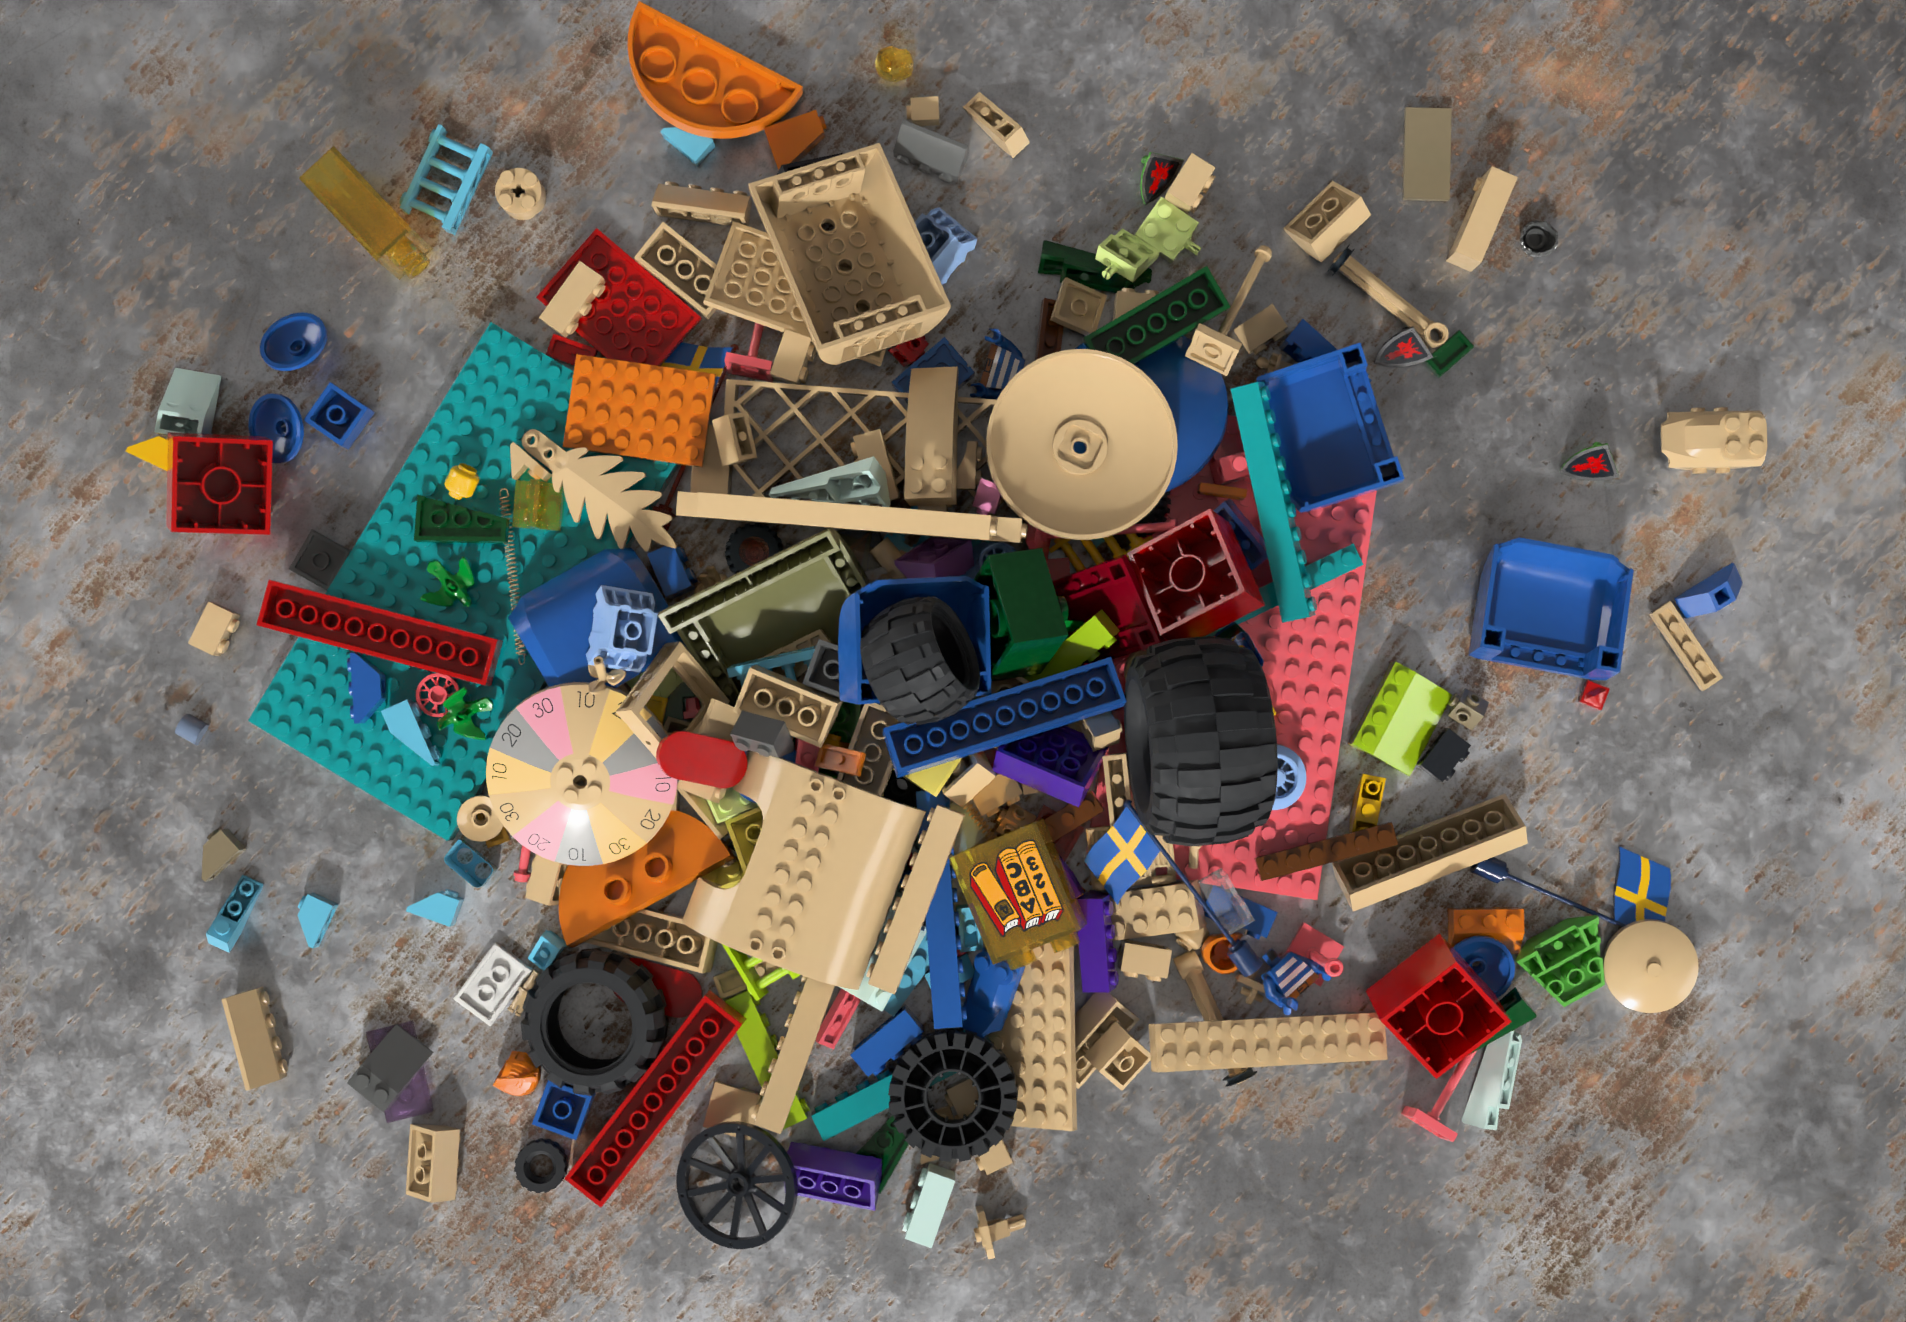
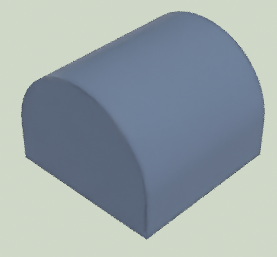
M186 714L179 721L175 734L195 745H199L209 724L191 714Z

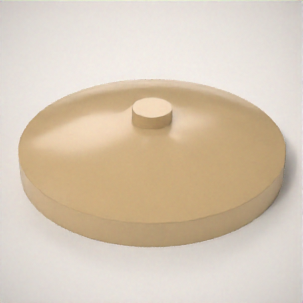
M1638 920L1622 927L1609 940L1602 957L1604 980L1609 991L1623 1005L1644 1013L1662 1012L1677 1006L1690 994L1698 976V957L1689 938L1675 926L1660 920Z

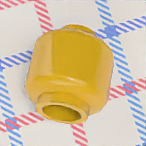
M464 463L453 466L444 483L445 487L449 490L448 494L458 500H462V497H471L480 480L476 474L477 470Z

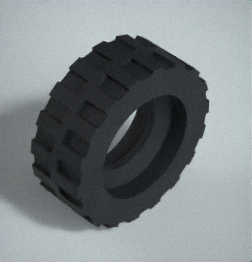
M540 1138L536 1141L533 1140L520 1150L515 1159L514 1172H516L517 1181L519 1180L520 1185L527 1188L530 1192H549L551 1189H555L565 1178L569 1167L567 1163L568 1156L565 1154L564 1148H561L559 1143L553 1142L551 1139L544 1140ZM544 1154L550 1157L553 1169L548 1176L538 1177L532 1173L530 1162L534 1156Z

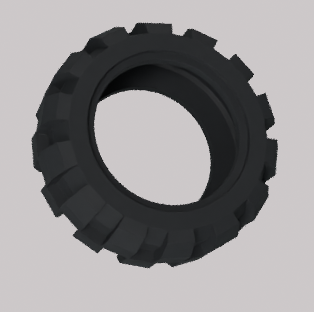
M600 948L582 949L577 953L568 954L548 966L536 978L533 988L527 992L522 1007L525 1011V1019L521 1021L522 1039L524 1041L528 1040L531 1050L527 1054L537 1068L541 1065L549 1074L546 1078L560 1088L564 1085L573 1088L574 1094L592 1096L597 1092H603L607 1095L623 1090L630 1083L636 1082L662 1051L663 1040L667 1037L669 1020L665 1017L664 1010L667 1003L662 989L657 990L651 980L654 976L643 964L637 966L631 962L629 955L616 950L605 952ZM581 983L601 984L612 989L623 999L632 1018V1036L623 1054L610 1059H593L578 1053L568 1044L561 1032L558 1014L561 1000L569 987Z

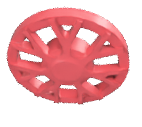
M440 673L426 676L419 683L416 690V701L419 708L429 716L443 717L447 714L448 710L445 708V712L439 714L438 705L443 704L448 697L454 694H448L446 690L448 687L454 685L457 692L460 690L459 685L452 677ZM440 677L446 678L444 687L439 686ZM429 679L435 684L431 689L425 684ZM421 691L429 692L427 699L420 698ZM429 701L435 704L430 711L425 708Z

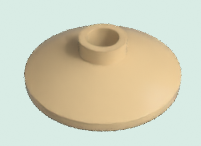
M488 796L471 797L458 810V828L470 840L478 842L490 840L497 836L503 828V824L499 820ZM483 813L485 817L482 820H478L476 815Z

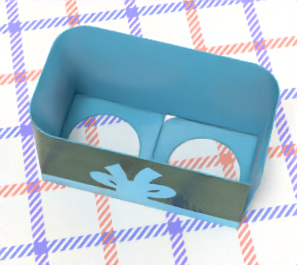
M458 839L444 857L445 863L476 888L483 887L498 869L497 866L465 840ZM462 848H468L473 853V859L468 864H462L457 859V853ZM482 862L487 863L491 868V874L485 879H480L475 874V867Z

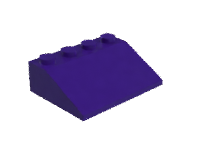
M1064 725L999 746L992 769L996 773L1079 807L1101 765L1102 756L1106 754L1109 746L1093 752L1083 733Z

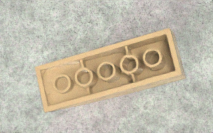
M958 367L911 369L906 424L904 499L909 506L957 505Z
M647 907L585 941L593 945L699 973L711 972L718 942L685 925L682 922L684 916Z

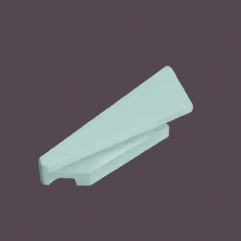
M1515 1030L1487 1045L1462 1118L1463 1123L1483 1129L1497 1130L1499 1108L1509 1109L1522 1044L1521 1035L1516 1033Z

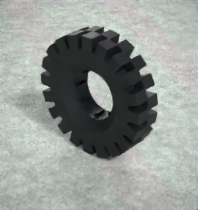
M946 1029L944 1032H938L937 1030L927 1034L925 1038L920 1039L914 1045H910V1048L903 1053L894 1069L888 1093L890 1095V1113L894 1116V1125L899 1134L903 1133L905 1135V1141L912 1148L918 1147L921 1149L920 1153L929 1158L932 1155L937 1156L939 1161L951 1162V1159H959V1162L971 1160V1156L978 1155L980 1157L989 1152L990 1147L996 1146L1004 1138L1005 1132L1009 1130L1017 1106L1018 1090L1015 1081L1016 1076L1012 1065H1009L1008 1058L1001 1049L998 1050L994 1046V1042L985 1036L981 1038L977 1036L976 1032L969 1030L961 1032L958 1029ZM945 1072H958V1075L962 1073L968 1076L973 1081L972 1086L977 1087L979 1100H975L974 1103L977 1105L974 1111L968 1116L964 1114L963 1118L955 1120L948 1119V1116L944 1118L933 1110L934 1105H930L928 1099V1091L932 1090V1087L929 1085L937 1076L943 1077Z

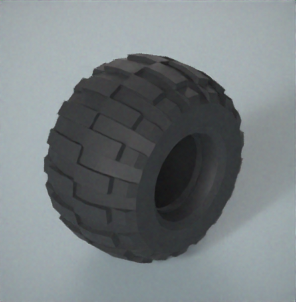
M1213 636L1171 639L1149 646L1146 650V655L1134 657L1131 662L1125 683V698L1127 702L1124 705L1125 742L1129 777L1134 803L1143 826L1150 835L1163 836V840L1166 843L1184 846L1225 844L1248 837L1253 833L1255 827L1264 825L1270 817L1276 796L1278 772L1277 739L1272 701L1265 674L1257 657L1252 650L1246 647H1239L1231 639Z

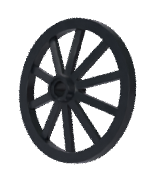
M739 1121L715 1124L691 1140L679 1161L676 1185L681 1207L693 1227L713 1243L731 1249L758 1247L777 1236L790 1221L798 1196L795 1168L785 1148L775 1137L762 1128ZM736 1133L737 1166L717 1141L716 1135ZM744 1135L754 1138L765 1146L748 1168H746ZM707 1140L729 1171L693 1157L699 1147ZM771 1152L778 1161L782 1173L756 1176L754 1172ZM690 1166L724 1178L726 1181L689 1189ZM738 1178L743 1180L744 1186L739 1183ZM785 1181L786 1193L784 1204L755 1184ZM727 1189L728 1192L703 1218L695 1207L692 1197ZM752 1193L781 1213L774 1225L768 1230L765 1227ZM735 1196L730 1235L718 1231L709 1223ZM744 1198L759 1235L738 1237Z

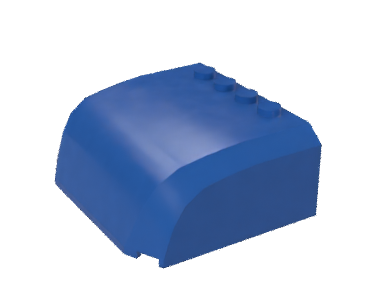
M1361 343L1258 376L1256 382H1264L1265 386H1268L1271 399L1268 401L1270 409H1273L1276 417V422L1273 424L1275 433L1279 434L1281 446L1279 447L1280 456H1283L1286 462L1284 474L1291 485L1290 501L1294 503L1295 508L1300 513L1320 509L1401 483L1405 479L1398 457L1393 455L1366 372L1368 364Z
M1520 537L1495 544L1486 559L1480 579L1468 655L1481 660L1590 680H1607L1617 675L1621 670L1634 570L1623 565L1612 554Z
M632 548L604 549L524 594L508 616L509 621L548 687L572 682L591 683L598 680V678L590 676L586 653L590 648L588 638L592 631L593 609L597 604L595 594L601 585L652 593L655 601L654 613L669 607L650 573ZM657 615L651 655L647 654L646 664L641 672L624 670L626 675L620 683L613 686L605 682V685L617 688L646 671L664 644L680 641L686 647L685 643L677 631L669 634ZM606 667V672H607V673H609V672H611L612 670H614L613 668H607V667Z
M968 576L875 580L850 595L842 605L839 617L838 661L840 701L854 704L880 703L868 681L862 663L860 642L863 628L870 623L873 617L890 605L904 599L934 596L944 601L961 620L972 641L980 669V684L976 696L991 695L989 587L974 581V579Z

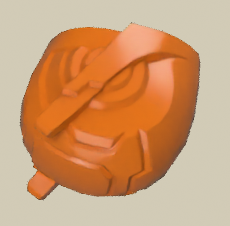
M1228 932L1234 941L1240 940L1243 937V934L1240 932ZM1223 933L1208 936L1203 942L1201 954L1204 962L1212 970L1221 974L1234 973L1238 968L1227 955L1228 946L1231 943Z
M512 1051L492 1086L513 1096L528 1095L538 1086L541 1078V1065L536 1068L526 1052Z

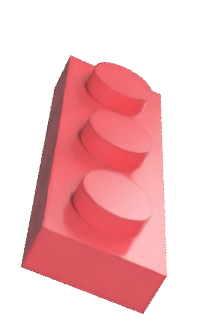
M841 988L820 1026L815 1041L834 1049L861 999Z

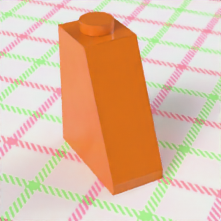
M816 110L764 128L778 171L781 165L799 162L825 138L823 130L827 129L823 115L818 117Z

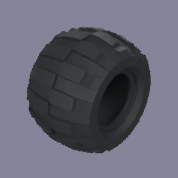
M934 596L904 599L882 610L871 619L868 625L864 626L861 635L860 652L866 676L879 702L891 716L901 723L904 722L907 725L916 723L918 725L937 722L958 712L970 702V699L977 695L980 684V669L975 649L961 620L944 601Z

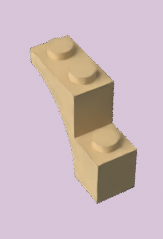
M967 441L964 458L957 468V490H977V485H979L982 478V472L977 471L978 461H982V447H978L977 441ZM952 505L918 506V510L948 512V508H952Z

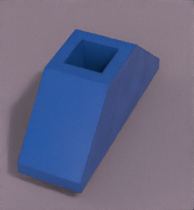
M1731 563L1674 599L1683 618L1714 613L1737 599L1743 582L1735 564Z
M354 652L350 653V658L347 659V668L351 672L352 682H349L348 689L350 696L353 697V705L350 706L351 719H354V724H363L367 722L387 699L386 676L361 653Z

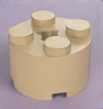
M513 168L500 174L495 186V195L499 205L507 214L518 220H528L542 211L546 203V191L534 173L524 168ZM521 191H524L525 194H521L518 198L517 194H519Z

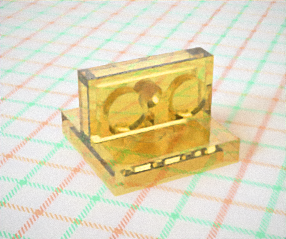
M530 479V481L516 480L512 527L561 531L563 484L560 492H555L553 483L543 482L538 479Z

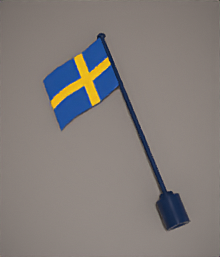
M1125 800L1123 803L1125 808L1114 825L1092 846L1084 860L1096 878L1118 905L1127 889L1148 870L1161 851L1231 943L1228 946L1227 955L1244 977H1248L1255 973L1262 966L1263 962L1246 940L1240 941L1239 939L1233 940L1155 835H1150L1146 831L1138 813L1131 805L1132 801Z
M1619 846V869L1614 890L1613 919L1509 874V868H1506L1507 863L1495 857L1474 864L1470 868L1471 873L1494 883L1504 881L1506 878L1511 879L1591 915H1597L1599 918L1621 928L1632 922L1644 919L1665 922L1671 890L1670 868Z

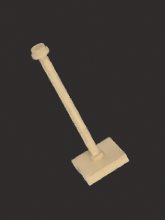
M1261 245L1255 250L1254 255L1256 259L1218 332L1199 323L1185 354L1186 357L1225 376L1229 374L1242 343L1226 335L1264 262L1270 261L1272 257V251L1268 246Z

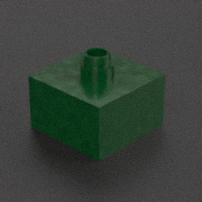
M1042 548L988 555L974 581L989 587L991 681L1041 674L1068 636L1064 622L1068 619L1067 601L1064 596L1056 595Z

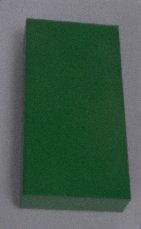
M1458 330L1432 353L1433 358L1424 362L1440 378L1475 346Z

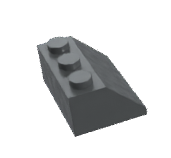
M903 119L893 154L899 163L907 166L909 163L918 166L917 169L926 174L933 172L939 175L941 180L951 183L952 181L958 182L968 158V145Z

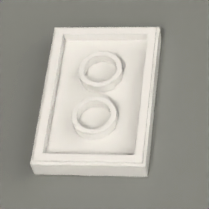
M495 942L453 999L486 1024L492 1026L514 997L519 987L522 986L531 974L533 968L498 942Z

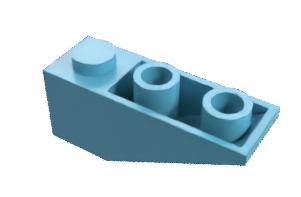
M405 700L381 711L391 734L430 765H440V752L435 745L432 746L429 739L431 732L427 724H423L420 716L422 712L417 702Z
M245 875L241 876L206 932L209 944L230 953L241 935L264 886L262 883Z

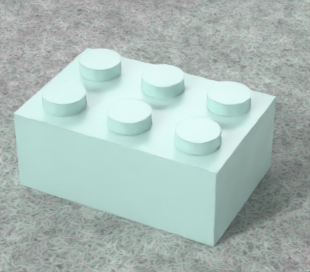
M929 1163L927 1169L922 1168L918 1179V1186L921 1187L919 1191L915 1190L910 1206L912 1212L906 1213L902 1230L905 1231V1239L932 1248L955 1183V1171Z

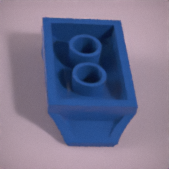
M989 946L983 947L982 952L978 953L974 959L975 972L963 1005L966 1006L967 1020L962 1021V1028L976 1032L977 1036L981 1038L1003 1029L1026 967Z

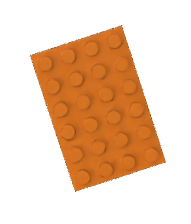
M576 354L563 447L570 449L587 448L591 452L703 467L716 374Z

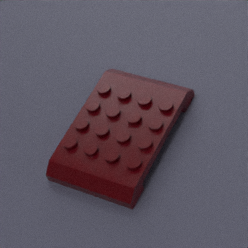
M1120 555L1052 581L1056 595L1064 596L1067 601V620L1084 621L1086 623L1102 609L1120 630L1114 636L1117 641L1107 649L1102 646L1098 650L1100 655L1091 663L1109 657L1115 659L1139 650L1144 651L1149 646L1165 641L1164 637L1160 636L1143 590L1127 555ZM1075 629L1074 631H1068L1067 637H1070L1078 629ZM1086 660L1081 665L1084 666L1090 663Z

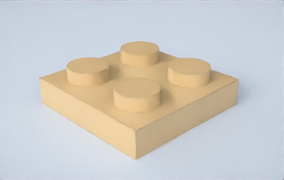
M1065 277L1062 281L1050 320L1087 336L1097 330L1107 295Z

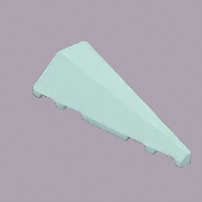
M874 456L772 487L769 493L771 498L788 497L791 500H800L802 498L811 499V501L842 504L855 502L867 506L870 504H882V507H889L891 504L886 472Z

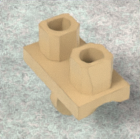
M1259 969L1248 977H1244L1238 972L1235 976L1237 981L1251 987L1250 990L1242 987L1240 991L1241 994L1247 996L1245 1003L1249 1005L1254 1000L1261 1003L1264 996L1257 993V991L1265 993L1263 981L1260 983L1254 980Z

